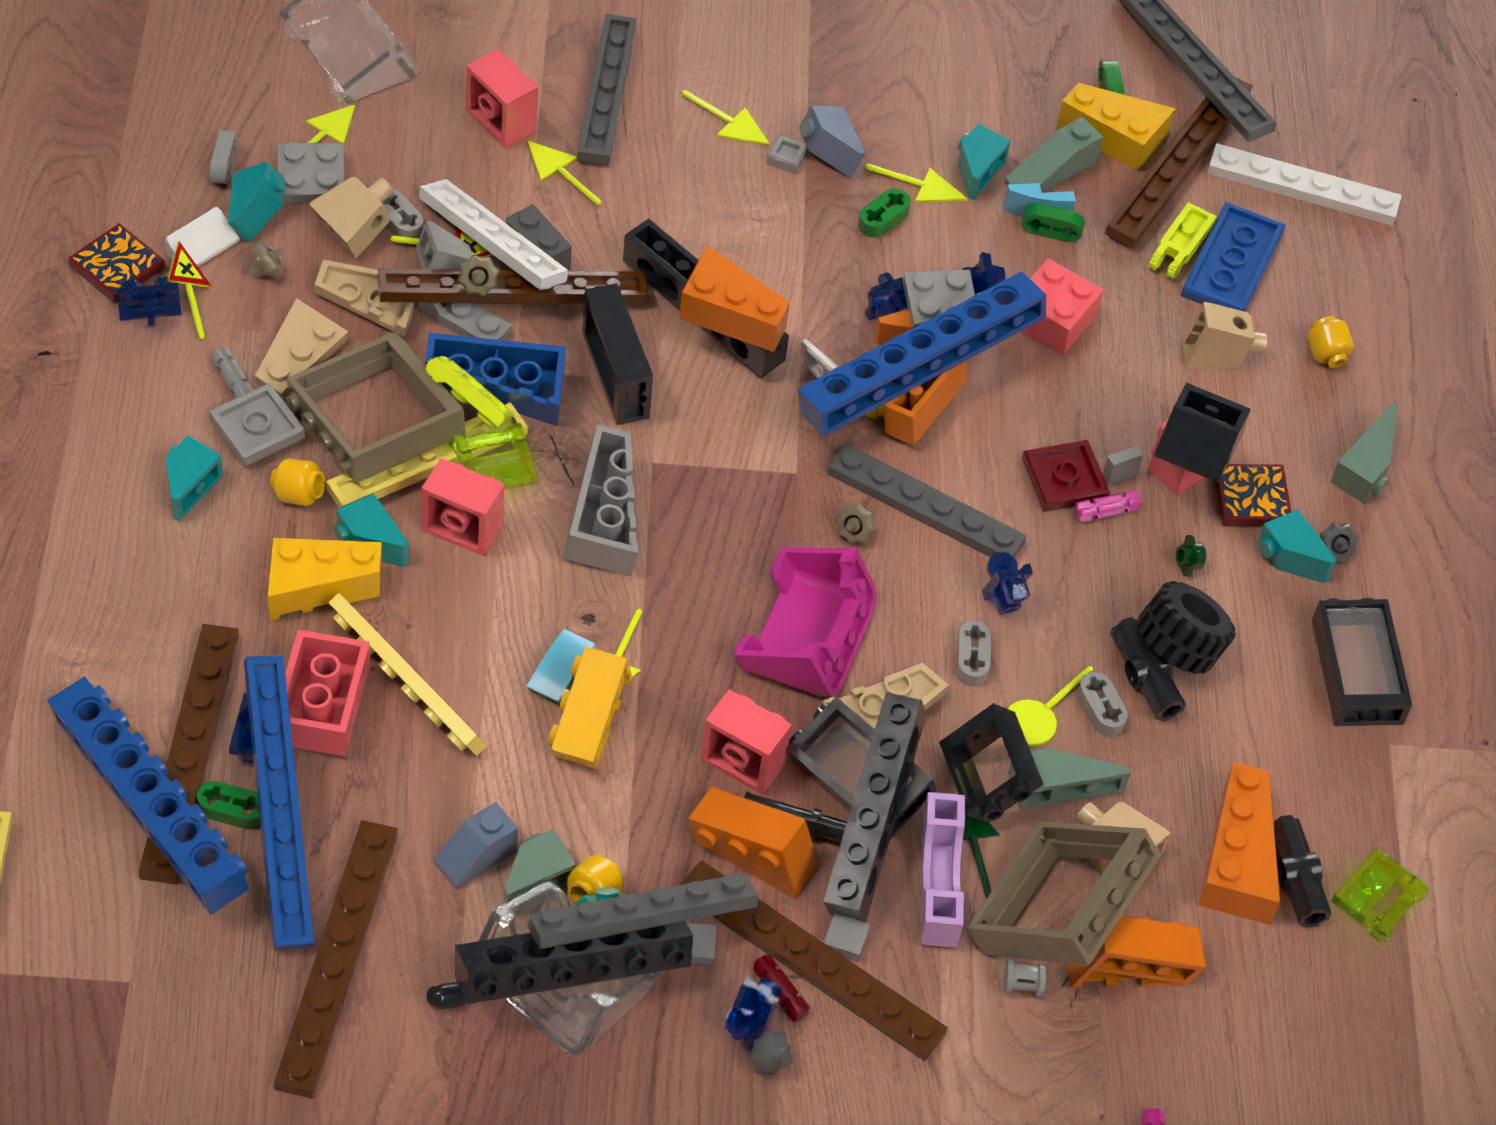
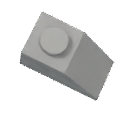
M426 221L415 248L422 269L460 270L459 264L468 261L473 255L467 243L431 221Z

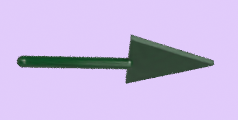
M965 812L963 841L970 840L985 897L988 898L992 891L977 839L1000 836V834L989 822L968 816Z

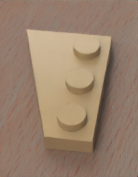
M323 259L315 281L316 294L406 337L416 302H380L377 283L378 270Z
M296 298L255 374V384L262 387L270 383L281 399L284 400L289 395L286 378L329 359L349 340L348 331Z
M924 663L886 676L884 681L867 688L860 686L852 689L851 694L839 699L875 729L886 692L922 700L924 708L927 710L948 692L949 685ZM834 696L826 700H823L822 704L826 702L830 703L834 699ZM839 717L835 721L869 750L871 743L845 720Z

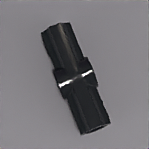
M1133 617L1123 619L1119 624L1112 627L1110 635L1125 661L1126 677L1134 689L1140 688L1156 719L1170 720L1184 711L1186 705L1171 678L1170 663L1160 657L1146 643L1139 631L1138 619H1133Z
M1292 815L1280 816L1277 820L1273 821L1278 883L1283 890H1288L1298 923L1305 925V927L1318 926L1320 923L1329 920L1332 914L1321 884L1322 865L1316 852H1310L1300 820Z

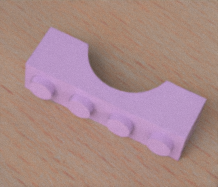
M928 792L922 816L920 945L958 948L963 928L964 892H961L960 867L965 827V795Z

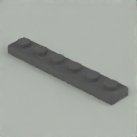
M605 15L577 152V160L607 165L610 163L637 18Z
M846 443L828 466L827 475L1008 567L1025 543L1026 534Z
M744 873L729 874L710 880L692 881L689 884L656 888L652 891L631 895H619L615 898L594 902L587 901L578 905L557 909H546L541 912L528 914L527 927L539 948L543 949L758 907V893Z

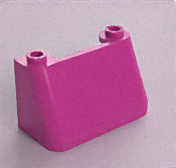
M781 547L770 570L771 578L779 590L778 597L760 638L758 639L754 635L743 636L735 647V659L744 671L818 696L836 697L843 687L874 612L877 601L875 584L857 548Z

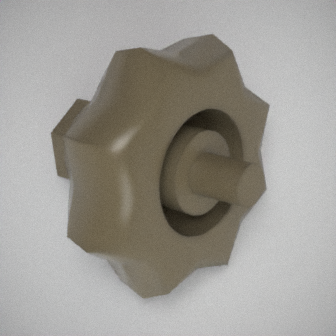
M264 241L258 242L253 249V263L249 267L252 274L256 278L260 276L276 279L282 277L287 269L280 257L283 254L282 249L278 248L275 251L272 246L267 245Z
M472 255L468 261L459 264L460 275L457 281L464 286L467 294H478L484 297L489 290L497 287V276L500 270L493 265L490 257L481 258Z
M862 503L844 505L842 513L836 517L839 535L845 537L851 545L858 542L868 543L871 534L877 529L874 522V513L866 509Z

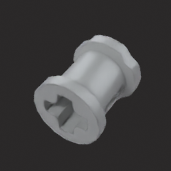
M1007 959L1003 976V992L1010 993L1012 990L1034 992L1035 996L1042 997L1046 983V963L1039 962L1037 966L1017 964L1013 959Z

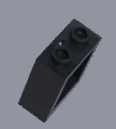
M991 704L939 742L958 794L965 795V812L968 816L985 822L995 821L1001 818L1010 807L1028 799L1033 791L1044 785L1016 713L1000 705ZM1002 737L1016 775L986 795L972 757Z

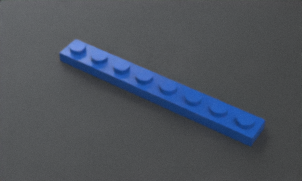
M283 655L246 657L244 660V671L273 950L311 948L314 944L284 659Z

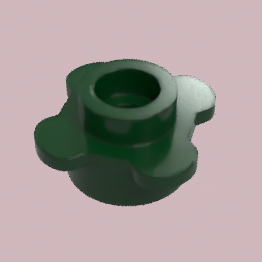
M1186 535L1185 542L1176 549V562L1179 566H1182V574L1184 576H1191L1192 570L1202 569L1206 562L1205 546L1201 542H1195L1193 535Z

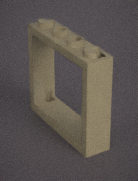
M396 331L286 378L289 396L285 397L288 407L293 413L297 412L301 416L307 431L316 434L322 449L326 453L330 452L335 457L342 473L347 472L355 483L466 434L463 408L440 382H435L432 376L426 373L427 370L424 363ZM392 367L434 417L355 451L314 401Z
M1040 821L974 916L967 930L984 955L1089 966L1161 857V854L1144 828ZM1042 834L1044 835L1045 840L1039 839ZM1059 856L1112 860L1064 932L1011 927Z

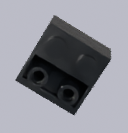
M1186 382L1173 407L1154 456L1219 483L1244 433L1251 409Z

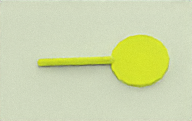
M1088 666L1046 704L1027 699L1017 701L1009 706L1008 709L1016 713L1028 746H1040L1052 739L1056 733L1057 720L1051 708L1081 682L1084 675L1093 672V667Z

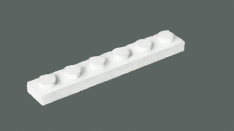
M1217 143L1207 173L1392 226L1402 196L1401 194Z
M444 179L420 186L419 198L539 290L549 289L552 286L567 282L568 270L449 180Z

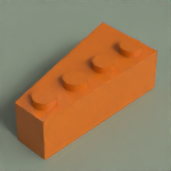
M1233 761L1224 786L1198 905L1271 925L1280 904L1269 771Z

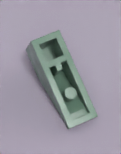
M1081 117L1056 131L1005 178L1004 183L1006 185L1040 183L1041 192L1043 193L1096 164L1103 136Z
M1393 402L1338 461L1331 479V483L1363 504L1373 494L1379 496L1389 482V479L1385 476L1391 463L1398 405Z
M1030 748L1044 785L1033 791L1028 799L1018 802L1020 810L1124 793L1130 777V770L1126 766L1051 748L1038 750ZM1012 763L1008 771L1010 778L1016 775Z

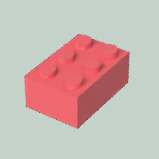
M297 630L285 672L293 748L346 757L370 670V642Z

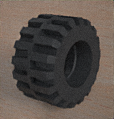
M1170 581L1169 583H1164L1138 616L1139 619L1137 620L1141 635L1160 657L1179 669L1194 674H1204L1208 670L1210 671L1236 636L1234 624L1223 608L1206 593L1183 582Z

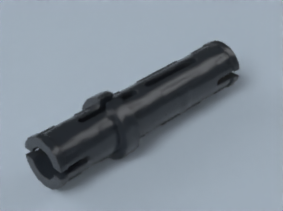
M746 792L744 798L806 820L830 826V829L807 823L810 837L813 839L816 836L838 842L842 840L847 821L822 814L823 811L817 808L814 811H810L781 801L754 795L751 792Z

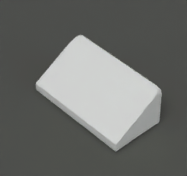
M215 207L165 238L166 255L173 260L177 242L180 241L199 267L238 243L240 238L228 224V220L222 211Z
M807 339L802 340L801 346L806 368L817 378L838 367L835 362Z

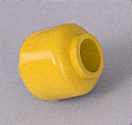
M1327 316L1313 322L1311 330L1308 331L1306 336L1313 359L1319 364H1328L1330 368L1345 364L1348 361L1347 357L1355 348V343L1347 323L1336 319L1335 316Z
M287 458L280 462L277 469L272 471L270 486L274 489L275 496L280 502L309 506L323 495L325 476L315 462Z
M594 854L587 857L571 871L567 878L569 897L576 904L582 896L596 894L598 889L614 888L621 892L623 889V877L618 865L602 855Z

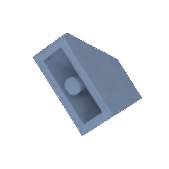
M811 105L799 126L800 134L808 150L846 176H853L866 153L845 108Z
M494 802L463 822L434 858V864L453 887L457 889L517 852L518 827L497 802Z

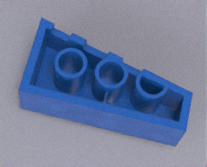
M429 333L425 366L431 358L446 356L450 358V361H454L459 367L470 374L504 405L511 402L519 414L558 426L566 347ZM440 382L446 390L451 391L453 389L446 382Z

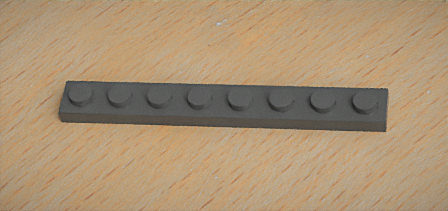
M1119 0L1247 142L1275 132L1276 121L1164 0Z

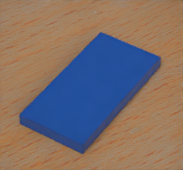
M1225 202L1182 288L1180 296L1200 304L1209 302L1245 312L1283 235L1286 224Z

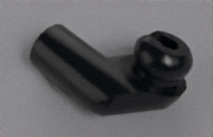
M457 981L432 986L426 993L428 1004L439 1009L456 1008L466 1004Z

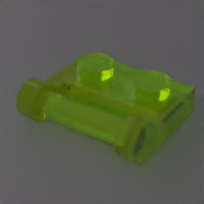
M520 423L509 425L508 429L470 437H466L465 434L453 436V449L459 463L476 473L495 478L505 484L504 490L534 484L537 481L525 432ZM510 442L514 447L512 451L473 458L471 450Z
M1376 847L1336 891L1331 902L1368 928L1369 933L1376 940L1385 942L1393 933L1392 927L1415 901H1421L1428 894V887L1422 880ZM1398 884L1404 889V892L1381 917L1373 910Z

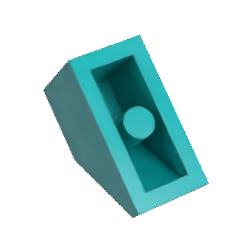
M979 123L970 133L965 132L957 146V149L960 150L958 167L968 198L972 200L981 193L1006 164L1011 140Z
M267 161L233 173L228 224L246 243L252 241L283 205V195L286 188L285 180L281 173L276 172Z
M189 435L179 445H174L166 456L173 518L178 522L223 477L222 455Z
M371 494L336 510L337 525L334 526V532L338 541L382 542L383 563L401 567L409 564V543L375 494Z
M1299 509L1264 523L1257 544L1261 554L1269 559L1275 569L1322 583L1330 580L1337 560Z

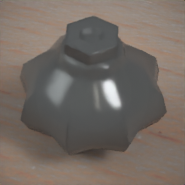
M1332 522L1327 529L1320 532V539L1337 562L1344 563L1348 556L1355 553L1358 535L1352 531L1350 524Z
M768 1029L765 1030L761 1037L754 1040L753 1050L749 1058L753 1062L756 1074L775 1075L780 1068L787 1069L791 1065V1047L787 1042L786 1034L783 1031L774 1032Z

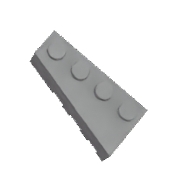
M597 424L562 559L631 576L638 556V542H636L637 524L636 516H634L635 492L632 484L631 433Z

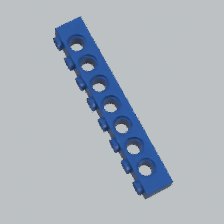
M1023 271L1010 278H1006L995 286L977 293L957 306L947 309L936 317L920 323L917 327L892 338L877 348L865 352L858 358L838 366L833 371L798 388L800 413L824 437L1046 318V293Z
M84 676L47 700L57 723L210 915L249 890L244 877L248 869L237 853L230 856L226 851L228 845L222 834L216 828L211 831L205 825L208 823V820L196 803L192 806L187 803L188 795L177 779L170 782L166 777L169 773L164 763L157 755L152 758L147 753L149 747L139 732L132 734L127 729L130 727L127 718L119 708L114 711L110 708L111 701L100 685L94 688Z

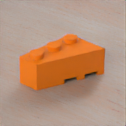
M707 245L682 291L679 319L774 352L787 327L790 302Z
M966 361L884 404L885 434L914 446L967 382Z
M714 787L709 789L688 818L696 843L794 899L799 897L819 868L807 823L803 818Z
M1121 916L1089 966L1067 964L1070 988H1082L1083 981H1105V987H1117L1118 980H1140L1141 987L1189 985L1206 968L1199 927L1186 926L1180 922L1166 923L1153 921L1147 917L1134 918Z

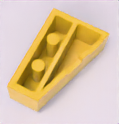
M1078 83L1062 100L1056 127L1061 129L1083 117L1103 136L1101 152L1138 171L1169 135L1176 108Z
M273 538L268 588L269 621L278 620L282 614L302 610L303 614L313 612L314 607L329 604L328 602L338 593L349 603L379 597L382 574V542Z
M585 646L582 656L576 655L571 676L575 677L571 690L565 689L562 695L559 710L564 712L560 724L554 723L552 726L548 745L552 746L551 750L555 758L596 770L611 732L610 725L614 713H618L622 700H619L623 685H629L632 673L627 658Z

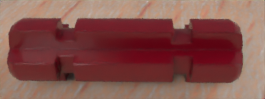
M768 954L763 955L754 962V972L761 980H766L764 985L779 1005L787 1008L785 1013L792 1021L798 1022L809 1014V1005L802 996H797L799 992L781 969H776L778 964Z

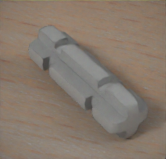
M223 346L220 349H215L212 352V361L218 369H221L219 372L230 391L234 392V398L236 399L253 391L250 383L246 382L247 378L237 361L232 359L234 356L229 348Z

